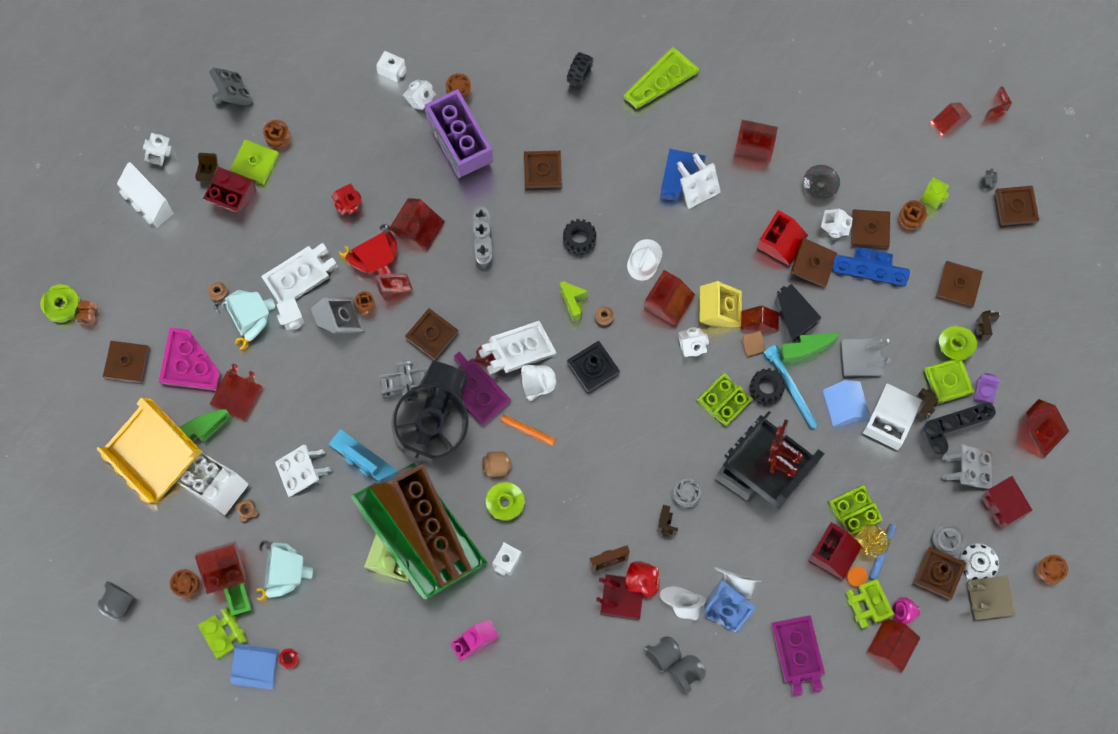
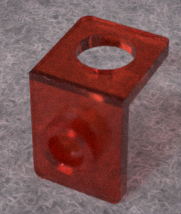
M1003 86L996 93L1001 105L990 109L985 116L986 120L995 116L997 118L1003 116L1012 105Z

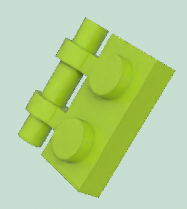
M878 579L860 585L858 588L861 594L855 595L853 589L846 592L849 598L847 601L853 607L856 614L855 618L857 622H860L862 629L870 626L867 618L872 617L876 624L894 617V613ZM865 601L868 608L865 612H863L859 602Z
M228 607L221 610L224 616L222 620L219 621L218 617L213 615L198 624L217 660L234 651L235 647L232 642L236 640L239 644L247 642L244 636L245 632L242 628H239L235 621V615L231 616ZM226 625H229L233 632L229 636L223 628Z

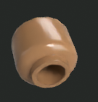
M504 451L488 452L482 459L483 472H486L489 477L506 476L508 470L512 468V460L508 458Z

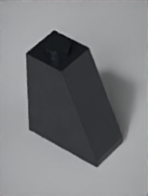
M790 284L787 288L783 286L777 291L775 303L787 342L795 343L800 335H805L818 325L822 317L798 290Z

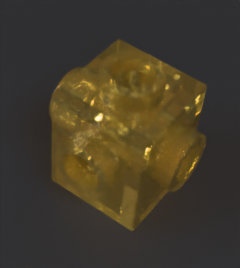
M867 524L855 538L862 545L861 549L867 555H883L888 550V545L892 542L887 537L888 533L883 528L872 524Z

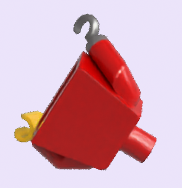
M382 224L379 227L380 230L386 228L382 233L353 248L351 252L348 246H344L347 251L346 253L338 251L341 258L363 273L368 272L371 274L377 270L382 280L393 275L387 264L394 261L397 242L390 231V226L387 224Z

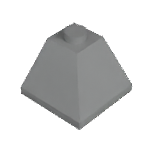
M324 297L311 308L316 324L333 333L365 331L353 297Z

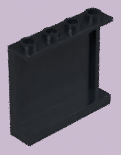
M768 411L764 417L760 415L754 422L755 427L750 426L744 434L745 438L741 436L734 445L735 449L731 447L724 456L727 459L723 466L780 509L815 468L825 453L818 449L812 455L769 422L767 418L771 412Z

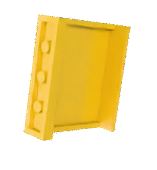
M141 398L137 402L139 408L105 447H98L97 450L101 453L102 459L110 463L118 475L125 478L127 485L140 494L139 497L145 503H158L202 451L151 398Z

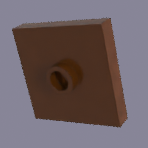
M524 151L525 188L562 187L561 151Z
M1033 186L999 188L995 190L1001 226L1036 223L1040 220Z
M853 209L851 246L889 249L890 212Z
M803 238L791 273L824 288L827 286L837 252Z
M946 261L936 297L973 307L983 271Z
M428 308L405 335V338L433 360H436L459 331Z
M110 341L103 378L142 383L150 347L148 345Z
M628 545L614 550H607L600 555L591 557L589 560L591 572L627 561L630 554Z

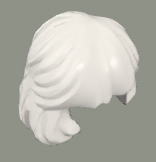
M542 365L522 366L521 378L525 395L529 401H533L539 395H545L554 390L557 381L555 373L550 367Z

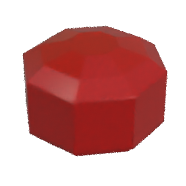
M292 648L283 649L279 654V663L286 669L294 668L299 662L298 653Z

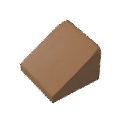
M761 331L742 336L741 341L747 357L764 353L765 346Z

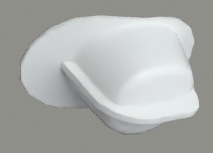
M650 239L641 240L636 243L627 264L631 277L640 281L653 277L662 258L660 245Z
M714 568L724 573L725 583L746 599L751 598L756 582L762 581L740 576L720 568Z
M666 587L660 592L662 601L673 607L677 617L697 620L701 606L706 602L702 595L681 587Z

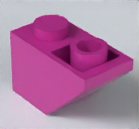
M489 619L473 625L450 644L459 661L488 646L499 636Z

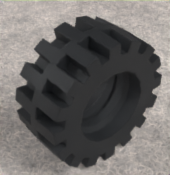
M578 52L568 70L567 82L582 88L589 77L594 58Z
M576 219L575 222L572 220L570 224L566 225L563 231V243L567 250H571L572 254L576 252L577 255H580V253L584 255L587 251L590 252L594 248L597 234L591 222L587 223L585 219L582 221ZM576 231H582L587 234L588 238L585 242L578 243L572 239V234Z
M764 368L761 371H757L751 380L749 388L752 398L754 397L756 402L760 401L762 405L764 403H767V405L776 403L784 393L785 380L782 379L781 373L778 374L775 369L772 371L771 368L767 370ZM763 380L772 381L775 384V391L769 394L764 393L759 387L760 382Z

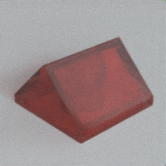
M887 619L880 625L866 653L902 673L920 637L908 625Z

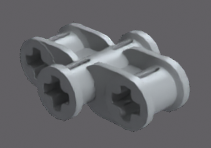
M479 207L473 212L474 253L477 263L485 265L492 259L491 238L489 237L491 232L490 214L486 208Z
M412 361L397 363L396 368L399 372L385 373L378 376L382 386L381 396L390 397L399 394L404 396L408 392V388L411 390L419 386L429 366L412 369ZM415 392L409 395L403 402H414L419 397Z

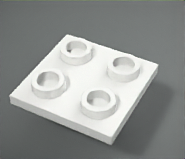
M697 153L693 154V157L700 171L692 175L688 173L681 161L676 163L679 166L677 167L683 176L680 181L688 209L721 193L715 165L711 163L706 166Z
M303 444L275 462L288 497H292L320 480L318 476L327 475V472H332L331 467L314 469L311 459L319 458L321 454L324 455V449L308 451L307 446Z

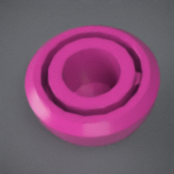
M899 597L893 606L894 619L899 625L910 624L920 615V608L911 599Z

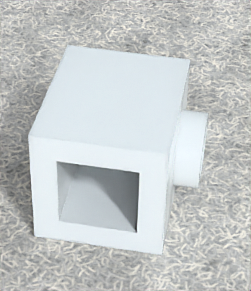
M384 51L376 65L378 74L395 82H398L399 78L403 77L406 72L404 59L387 51Z
M295 298L276 304L280 312L277 315L280 325H285L287 330H295L301 327L302 324H305Z
M503 543L493 561L494 571L502 576L506 574L511 576L522 556L521 551Z

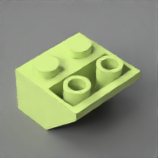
M376 534L364 567L379 574L408 582V576L406 573H403L387 546Z

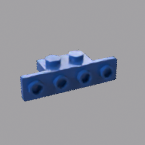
M860 247L855 248L854 258L836 255L832 268L834 272L903 286L907 285L910 276V269L892 266L893 254Z

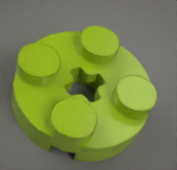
M64 284L54 285L41 297V310L51 321L66 322L76 318L79 311L78 303L80 298L71 287ZM60 299H62L63 302H65V304L62 307L56 305V303H59Z

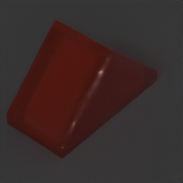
M961 102L950 103L931 123L943 136L970 119L972 115Z
M763 305L742 310L740 330L779 331V312Z

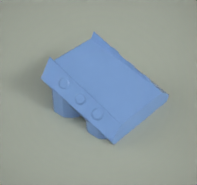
M722 579L704 604L707 618L713 621L720 619L725 628L738 632L756 608Z
M237 643L234 648L230 684L241 687L250 686L260 689H273L279 649Z

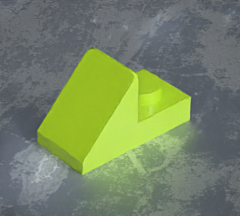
M564 281L560 282V291L573 322L581 320L583 309L578 301L586 299L588 291Z

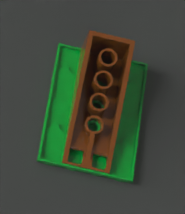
M412 463L350 495L366 521H369L403 573H406L417 592L424 599L431 597L488 563L437 494L423 463L419 465Z

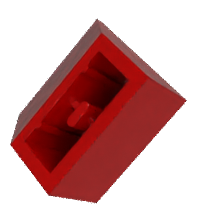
M777 210L759 239L757 248L790 266L797 255L801 240L803 238L806 239L808 234L794 218Z

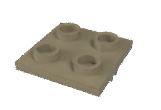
M1008 576L968 580V590L975 620L1015 615Z

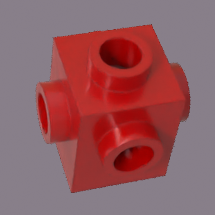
M351 183L336 190L331 195L334 207L342 215L346 213L351 215L359 210L358 207L362 203L360 193L354 189Z

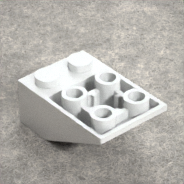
M887 383L863 434L899 450L922 400Z
M203 452L177 481L179 485L224 516L249 485L237 473Z

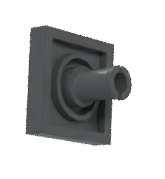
M215 67L209 71L219 90L212 96L215 103L221 105L225 101L249 106L253 102L250 92L244 86L242 77L238 72Z

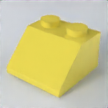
M719 281L700 286V322L712 327H742V291Z

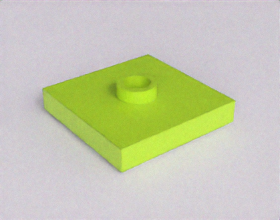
M245 139L229 171L250 178L253 182L264 186L279 156V152Z
M953 359L924 368L931 390L938 398L937 405L974 394V389L963 360Z

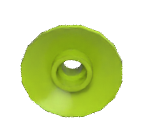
M951 326L943 330L939 336V346L946 356L956 360H963L974 354L977 349V340L969 329L962 326Z
M501 482L492 486L486 496V508L489 513L496 519L503 521L512 520L522 512L525 504L524 494L521 489L509 482ZM508 500L509 504L507 506H503L502 501Z

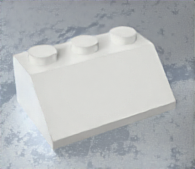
M129 162L117 182L120 188L119 194L125 200L129 199L132 202L130 205L137 213L141 211L144 214L142 217L149 225L153 223L158 228L174 213L161 193Z

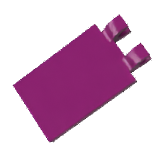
M459 351L454 355V361L460 366L458 369L468 373L462 401L466 409L483 426L511 402V399L473 358L467 361Z
M811 615L771 623L785 683L791 682L793 697L802 695L801 683L811 681L813 693L821 692L823 686L820 676L825 675V670Z

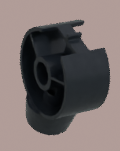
M431 362L419 386L409 390L400 399L393 411L391 420L392 433L401 449L416 453V459L419 455H422L431 460H436L447 456L460 446L467 434L469 424L468 412L462 401L468 373L442 362ZM431 390L423 411L418 414L415 423L397 425V413L403 400L415 392ZM449 398L457 405L462 418L461 434L454 446L441 432L445 424L444 414ZM431 414L435 416L438 422L436 430L429 431L422 426L421 420L423 415ZM415 427L419 433L416 444L427 447L430 437L437 435L449 451L440 455H431L405 445L398 433V429Z

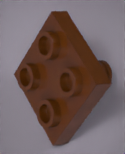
M929 547L913 584L951 600L966 562Z

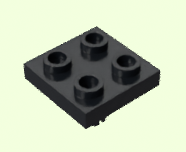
M599 340L567 360L568 365L587 393L620 373L619 368Z

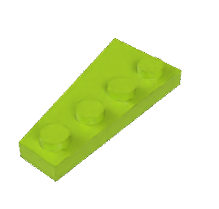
M672 47L624 94V99L638 109L698 74L700 69Z

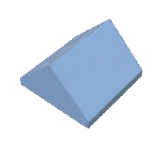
M844 380L823 390L833 427L870 419L860 382Z

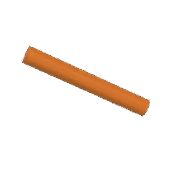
M503 414L500 420L552 446L556 440Z

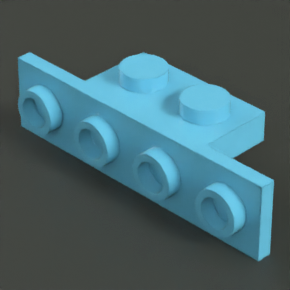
M341 429L329 443V446L344 456L343 459L349 464H356L364 475H371L378 481L398 471Z

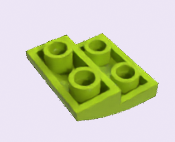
M722 373L696 400L718 421L727 426L753 399L741 386H737L725 373Z
M865 485L856 487L828 501L842 529L851 535L883 521Z

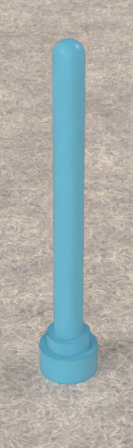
M774 345L764 351L765 356L774 362L810 428L815 429L817 423L781 361L779 347Z

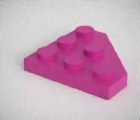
M170 327L159 383L217 391L220 378L218 368L189 330Z

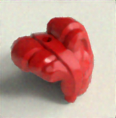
M643 561L630 563L625 577L628 591L642 593L645 597L654 596L660 588L659 569Z

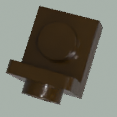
M663 505L657 531L661 532L663 536L672 537V535L677 534L678 528L667 525L671 524L673 513L670 512L671 506Z

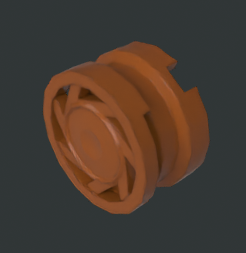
M461 73L451 75L446 81L447 94L458 89L465 101L468 100L472 92L470 79Z
M272 120L264 126L263 135L269 147L281 149L288 145L291 135L285 122Z
M916 200L906 202L899 213L900 223L908 229L919 228L928 215L925 205Z
M1048 555L1038 563L1037 575L1046 584H1056L1067 576L1068 564L1059 555Z
M178 570L170 579L172 592L182 599H191V597L196 596L201 587L198 576L191 570Z

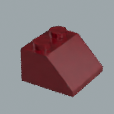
M1013 476L1008 477L983 494L985 505L991 508L995 522L1002 529L1018 522L1033 511Z

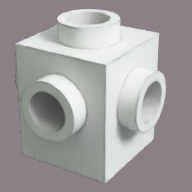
M426 80L413 81L403 94L413 108L421 110L425 107V104L433 101L436 95L433 91V86Z
M151 133L150 139H146L143 150H146L144 161L162 166L165 156L169 157L172 147L168 145L170 138Z
M840 208L825 210L821 228L834 238L849 235L853 218Z
M692 327L678 332L680 349L684 357L699 356L707 352L706 345H709V340L701 327Z

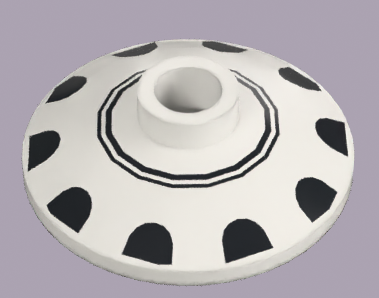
M972 544L966 547L960 554L959 560L966 562L962 574L968 580L992 578L997 574L999 568L998 557L990 547L984 544ZM982 559L984 564L979 565L977 560Z

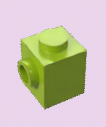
M932 177L920 201L937 209L940 202L945 203L949 195L946 192L949 185Z

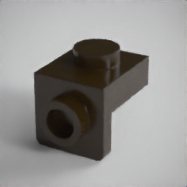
M198 153L199 165L195 175L196 181L211 182L219 167L217 154Z
M988 310L982 312L978 317L976 332L977 335H980L981 341H988L993 335L991 322L998 320L1000 312Z
M924 388L917 395L926 402L916 415V418L921 422L925 417L930 418L935 411L933 406L938 401V398L931 390Z

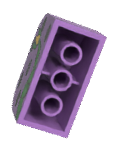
M458 89L425 104L429 126L452 169L459 178L493 162L492 148Z

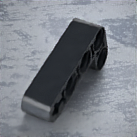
M982 403L927 421L922 427L920 435L928 455L932 459L942 458L949 448L946 440L947 436L989 423L995 416V407L990 403ZM963 416L969 417L971 423L965 422ZM945 422H950L953 428H947ZM927 427L934 429L935 434L928 433ZM934 445L940 446L942 452L935 451Z

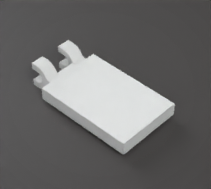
M321 243L313 250L310 246L306 247L261 277L277 302L281 303L291 298L296 300L329 279L330 277L327 273L333 272L339 267L333 257L326 263H323L320 257L328 255L329 251Z
M540 321L492 336L489 339L490 343L483 344L481 346L482 349L478 351L481 358L493 353L496 359L491 361V365L487 367L489 374L496 373L502 368L507 373L522 368L523 365H530L553 357L556 354Z

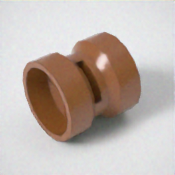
M362 291L356 295L355 304L358 312L362 315L372 314L375 310L372 294Z
M79 301V313L76 315V321L87 325L95 324L96 317L94 314L97 311L98 304L92 301Z

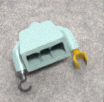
M243 290L233 292L225 297L223 301H217L214 305V309L219 312L217 308L219 304L222 307L226 306L240 335H244V338H237L235 340L236 345H239L242 341L244 342L243 346L240 347L242 351L248 348V341H252L265 327L269 311L275 309L272 298L263 301L258 292Z
M266 540L260 543V551H262L264 544H266V549H269L264 588L268 589L258 588L256 592H263V596L256 598L257 600L266 601L268 598L283 596L293 591L300 584L301 578H312L313 567L302 566L303 556L299 555L298 551L291 545L279 542L269 543Z

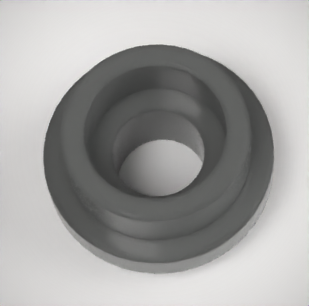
M990 168V170H986V185L994 187V183H997V172Z

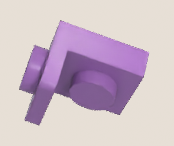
M990 373L981 374L977 379L973 401L993 405L1000 378Z

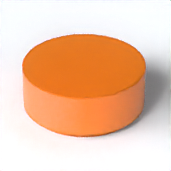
M859 566L851 568L847 573V581L853 587L865 584L868 578L865 569Z

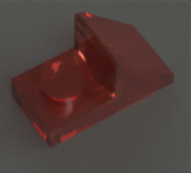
M407 273L374 276L379 292L385 301L394 294L410 293L413 290Z

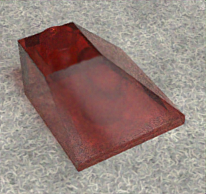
M1038 399L1026 412L1027 427L1038 451L1045 458L1065 437L1069 429L1056 405Z

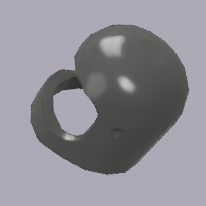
M107 581L104 585L106 588L105 594L99 599L97 606L103 615L117 619L125 614L134 596L116 584Z
M669 636L660 638V643L656 646L647 645L643 648L647 659L661 672H665L682 657V650L679 644Z
M686 655L670 667L672 675L686 694L692 691L691 683L696 680L702 681L706 675L703 663L694 655Z

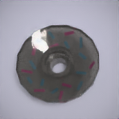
M816 165L806 171L803 178V186L811 197L825 200L837 193L840 187V178L833 168L826 165ZM818 183H822L824 186L820 187Z

